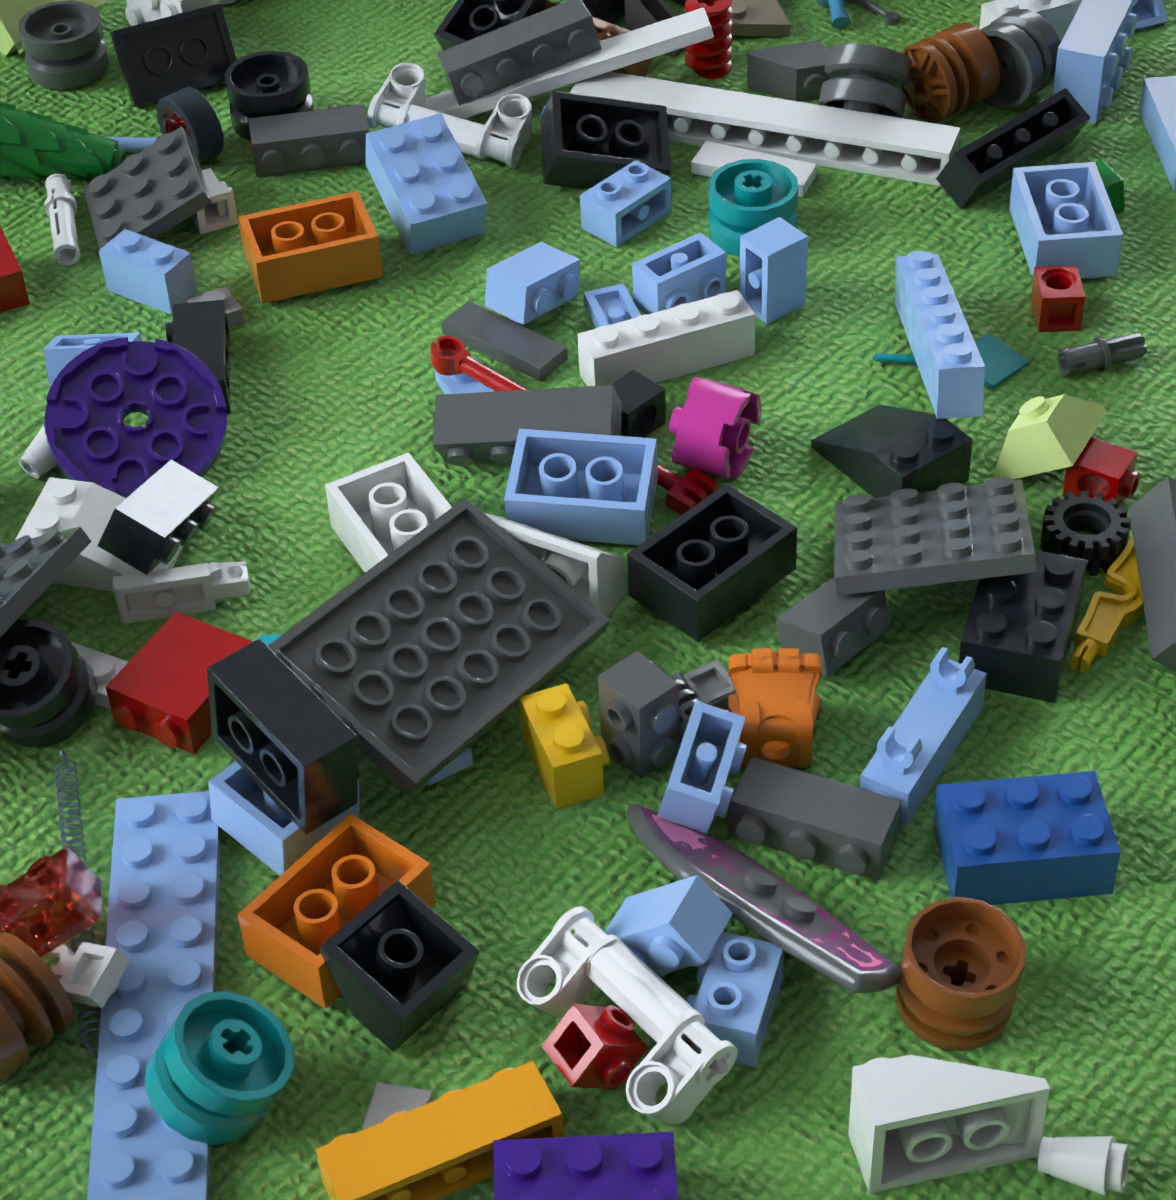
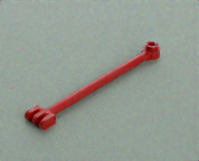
M442 336L437 338L436 343H431L430 361L437 373L450 376L456 373L459 375L464 373L495 392L528 390L470 357L471 353L465 350L464 343L457 337ZM658 464L657 485L668 490L665 506L680 515H683L718 490V484L714 479L695 468H692L682 478Z

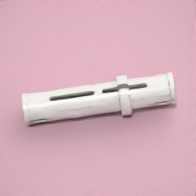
M53 174L45 181L47 191L45 213L50 218L54 259L58 258L57 262L59 264L72 265L80 258L74 218L77 213V202L71 195L70 179L67 181V176L64 174Z

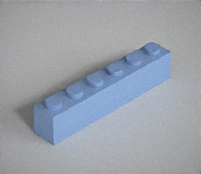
M915 251L909 253L908 256L896 257L895 305L936 418L983 416L985 365L939 255L926 251Z

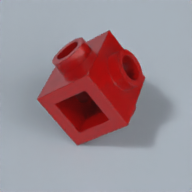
M572 1004L542 1044V1048L571 1087L615 1090L628 1080L630 1074L635 1069L634 1065L648 1047L635 1032V1024L632 1018L620 1008Z

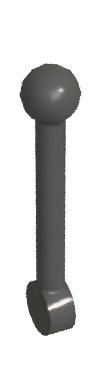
M855 0L885 18L884 22L887 25L895 26L899 24L900 15L897 12H888L870 0Z

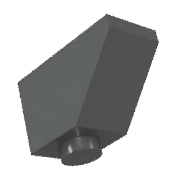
M821 40L747 51V85L749 88L792 101L801 102L819 99L823 82L832 79L824 71L827 50Z

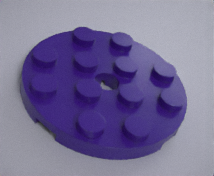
M128 337L97 344L77 355L60 371L53 381L46 398L45 435L50 453L59 469L69 480L92 482L124 498L131 495L170 460L175 461L203 478L218 459L226 438V404L216 377L204 362L194 354L165 340L155 339V343L144 341L128 342ZM132 412H141L148 417L145 427H131L124 425V418Z

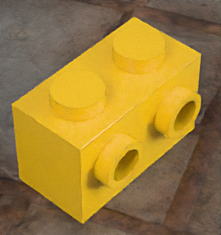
M567 683L522 696L519 700L522 739L555 808L558 809L604 795L603 766L609 765V755L602 736L594 737L590 730L591 719L584 701L576 702Z

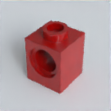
M1077 265L1034 267L1030 302L1038 333L1081 331L1086 296Z
M1091 437L1074 465L1066 467L1063 496L1065 493L1073 492L1075 497H1079L1080 491H1089L1088 497L1095 498L1098 492L1105 494V502H1108L1111 498L1117 500L1119 507L1124 498L1131 499L1137 490L1140 480V473L1135 472L1138 452Z

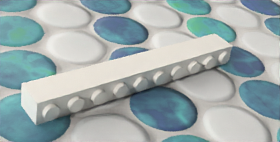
M610 71L576 82L570 91L572 94L666 106L669 141L702 146L705 141L810 162L817 164V166L937 186L941 185L936 178L952 155L959 150L960 127Z

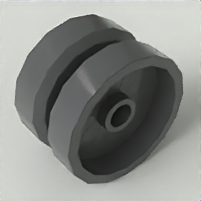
M78 1L50 2L29 11L19 22L22 47L26 51L25 60L28 74L35 84L45 88L61 90L78 88L94 82L103 76L108 69L109 60L106 44L103 40L100 13L93 6Z
M1013 9L980 29L995 49L1000 67V81L997 91L989 99L985 100V103L998 109H1012L1023 104L1033 97L1035 93L1054 82L1057 52L1061 41L1053 26L1041 15L1028 9Z
M850 43L829 47L824 71L832 79L823 82L818 105L902 118L907 96L899 88L907 85L909 82L912 61L908 56L898 51L879 46Z

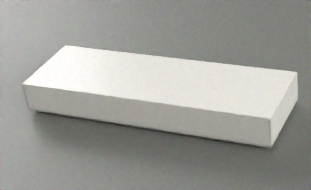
M710 141L704 142L691 161V173L711 178L714 171L725 164L742 159H763L777 162L789 168L797 177L798 197L805 195L815 179L817 164Z

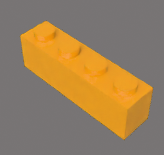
M534 1061L516 1068H505L487 1080L462 1090L448 1091L433 1102L410 1111L394 1113L381 1123L354 1134L340 1135L329 1144L317 1148L316 1153L322 1183L330 1200H439L494 1177V1140L564 1137L563 1116Z

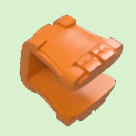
M772 648L752 649L750 654L731 655L729 657V677H731L736 694L728 695V711L746 717L739 737V742L747 744L741 768L747 767L751 757L792 768V766L794 768H811L813 729L817 716L820 714V695L815 693L820 677H822L821 656L815 653L801 654L799 649L778 648V652H772Z

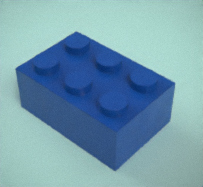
M1095 771L937 785L933 828L950 898L976 899L990 905L1113 894L1120 850Z

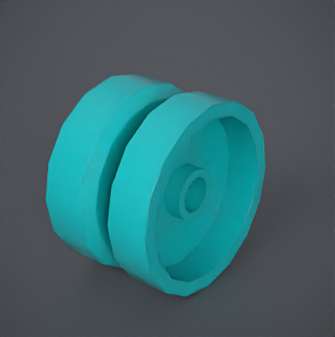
M742 159L725 164L714 171L709 180V239L729 255L740 257V236L778 217H781L797 229V177L789 168L777 162L763 159Z
M228 991L203 993L185 1004L147 1063L145 1088L152 1108L166 1125L189 1140L211 1145L236 1142L253 1131L265 1114L268 1106L273 1103L285 1086L293 1071L294 1048L282 1023L268 1008L252 998Z

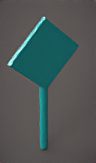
M989 333L975 341L985 365L984 384L992 389L1029 364L1028 359ZM884 353L873 355L875 362L917 364L914 355Z

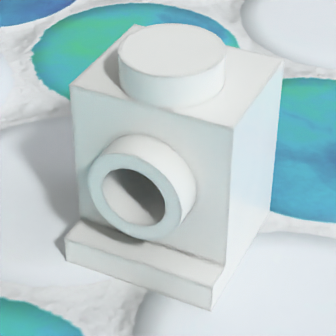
M211 168L202 170L212 203L190 216L199 233L204 234L238 224L233 189L227 187L225 181L219 182Z

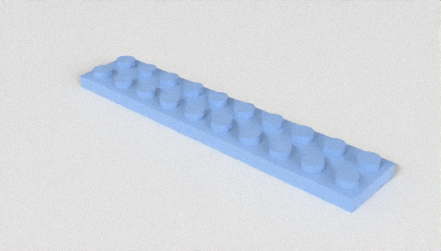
M209 791L116 799L105 946L119 949L131 961L121 976L116 991L109 997L104 1007L101 1008L87 1200H210L211 1144L189 1140L168 1127L152 1108L145 1088L146 1065L185 1004L203 993L216 992L221 828L211 820Z

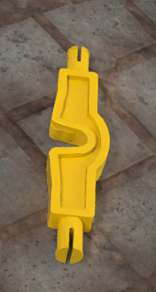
M1133 537L1130 538L1123 552L1109 567L1105 576V588L1115 594L1101 591L1095 592L1086 615L1076 630L1074 646L1077 649L1069 660V665L1074 671H1077L1080 665L1079 673H1085L1089 670L1096 655L1101 657L1107 656L1121 629L1134 623L1144 612Z

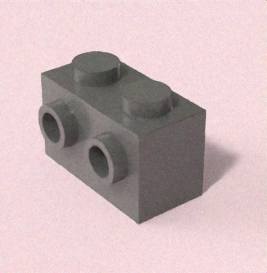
M834 577L776 619L780 648L799 649L801 654H819L822 658V675L828 677L890 629L885 590L837 596Z
M636 651L598 675L601 736L611 758L618 765L626 766L642 779L657 768L667 766L678 753L679 691L678 683Z

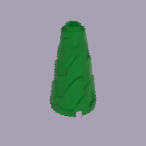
M0 101V179L9 180L10 177L42 180L43 177L60 173L66 175L67 179L81 181L85 180V178L105 175L121 165L126 159V151L119 148L118 141L90 134L88 129L51 121L49 116L16 109V105Z

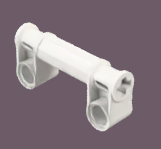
M401 63L391 70L381 89L371 100L367 114V121L370 127L377 128L380 125L388 128L442 113L425 108L424 72L420 66L414 63ZM521 94L503 96L484 125L442 113L461 152L473 155L481 160L488 157L505 162L508 168L514 169L518 165L522 152L532 136V105L530 100Z
M578 906L566 912L558 920L550 935L518 972L516 983L518 993L522 999L555 1017H563L572 1004H583L590 993L598 986L657 1043L639 1066L630 1074L627 1080L626 1094L629 1103L634 1109L664 1124L676 1125L689 1118L712 1087L730 1071L737 1059L738 1049L730 1041L719 1040L705 1026L704 1017L635 955L616 935H607L594 923V915L586 907ZM557 977L555 988L547 995L550 982ZM667 1082V1095L661 1103L656 1105V1093L660 1086Z

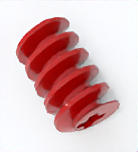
M687 0L685 2V10L687 12L704 7L714 35L711 39L685 47L687 52L685 64L695 69L698 76L707 79L722 78L732 69L730 60L732 57V48L730 47L732 44V0Z

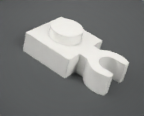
M86 942L81 943L76 953L63 944L54 945L51 949V952L60 959L57 966L52 969V972L64 987L71 1002L103 1008L109 997L116 991L120 978L131 961L117 948Z

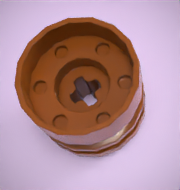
M966 22L955 24L937 32L933 37H927L917 43L908 45L901 51L902 54L911 59L912 66L909 82L907 85L900 87V90L907 96L906 103L920 119L929 123L940 122L947 119L950 115L959 113L963 108L979 104L989 99L997 91L1000 81V67L996 52L987 36L976 26Z
M962 897L935 901L916 914L906 933L903 958L900 963L902 978L896 985L895 1003L902 1021L918 1038L938 1048L964 1051L984 1047L1002 1034L1011 1018L1013 1005L1016 1000V990L1020 985L1025 966L1026 945L1018 926L1002 910L981 900Z
M7 932L0 933L1 1084L28 1062L30 1053L26 1042L37 1048L46 1047L52 1042L54 1033H63L74 1024L75 1019L72 1002L49 966L32 948L18 937Z

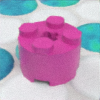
M694 377L690 383L688 398L683 408L676 407L671 415L669 432L676 435L672 452V463L690 469L695 468L698 471L729 479V476L733 478L739 477L754 449L753 446L746 445L750 435L751 424L760 426L762 406L760 396L742 388L706 378Z

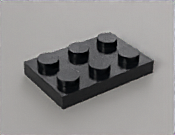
M221 3L110 32L132 107L162 99L186 87L200 89L225 82V72L232 63L237 61Z

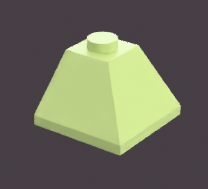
M1065 394L1048 399L1036 397L1027 401L1020 408V414L1008 430L993 477H1008L1014 480L1073 466L1107 413L1106 409L1102 404Z

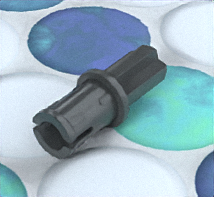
M1139 333L1107 340L1100 336L1094 338L1091 343L1060 348L1057 354L1061 358H1057L1060 371L1064 376L1097 368L1106 371L1109 370L1112 364L1142 358L1147 353V346L1143 335Z

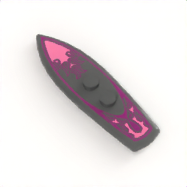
M632 804L628 807L626 816L634 833L645 848L666 869L680 880L698 875L733 913L731 917L853 993L880 992L891 988L901 980L902 971L898 965L810 898L753 859L706 833L658 818V812L637 804Z

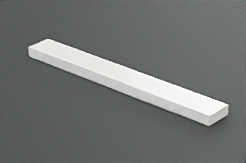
M703 7L600 41L602 48L600 50L461 106L458 105L452 91L449 90L427 97L425 108L466 119L495 109L498 101L508 94H521L530 98L714 37L713 31Z

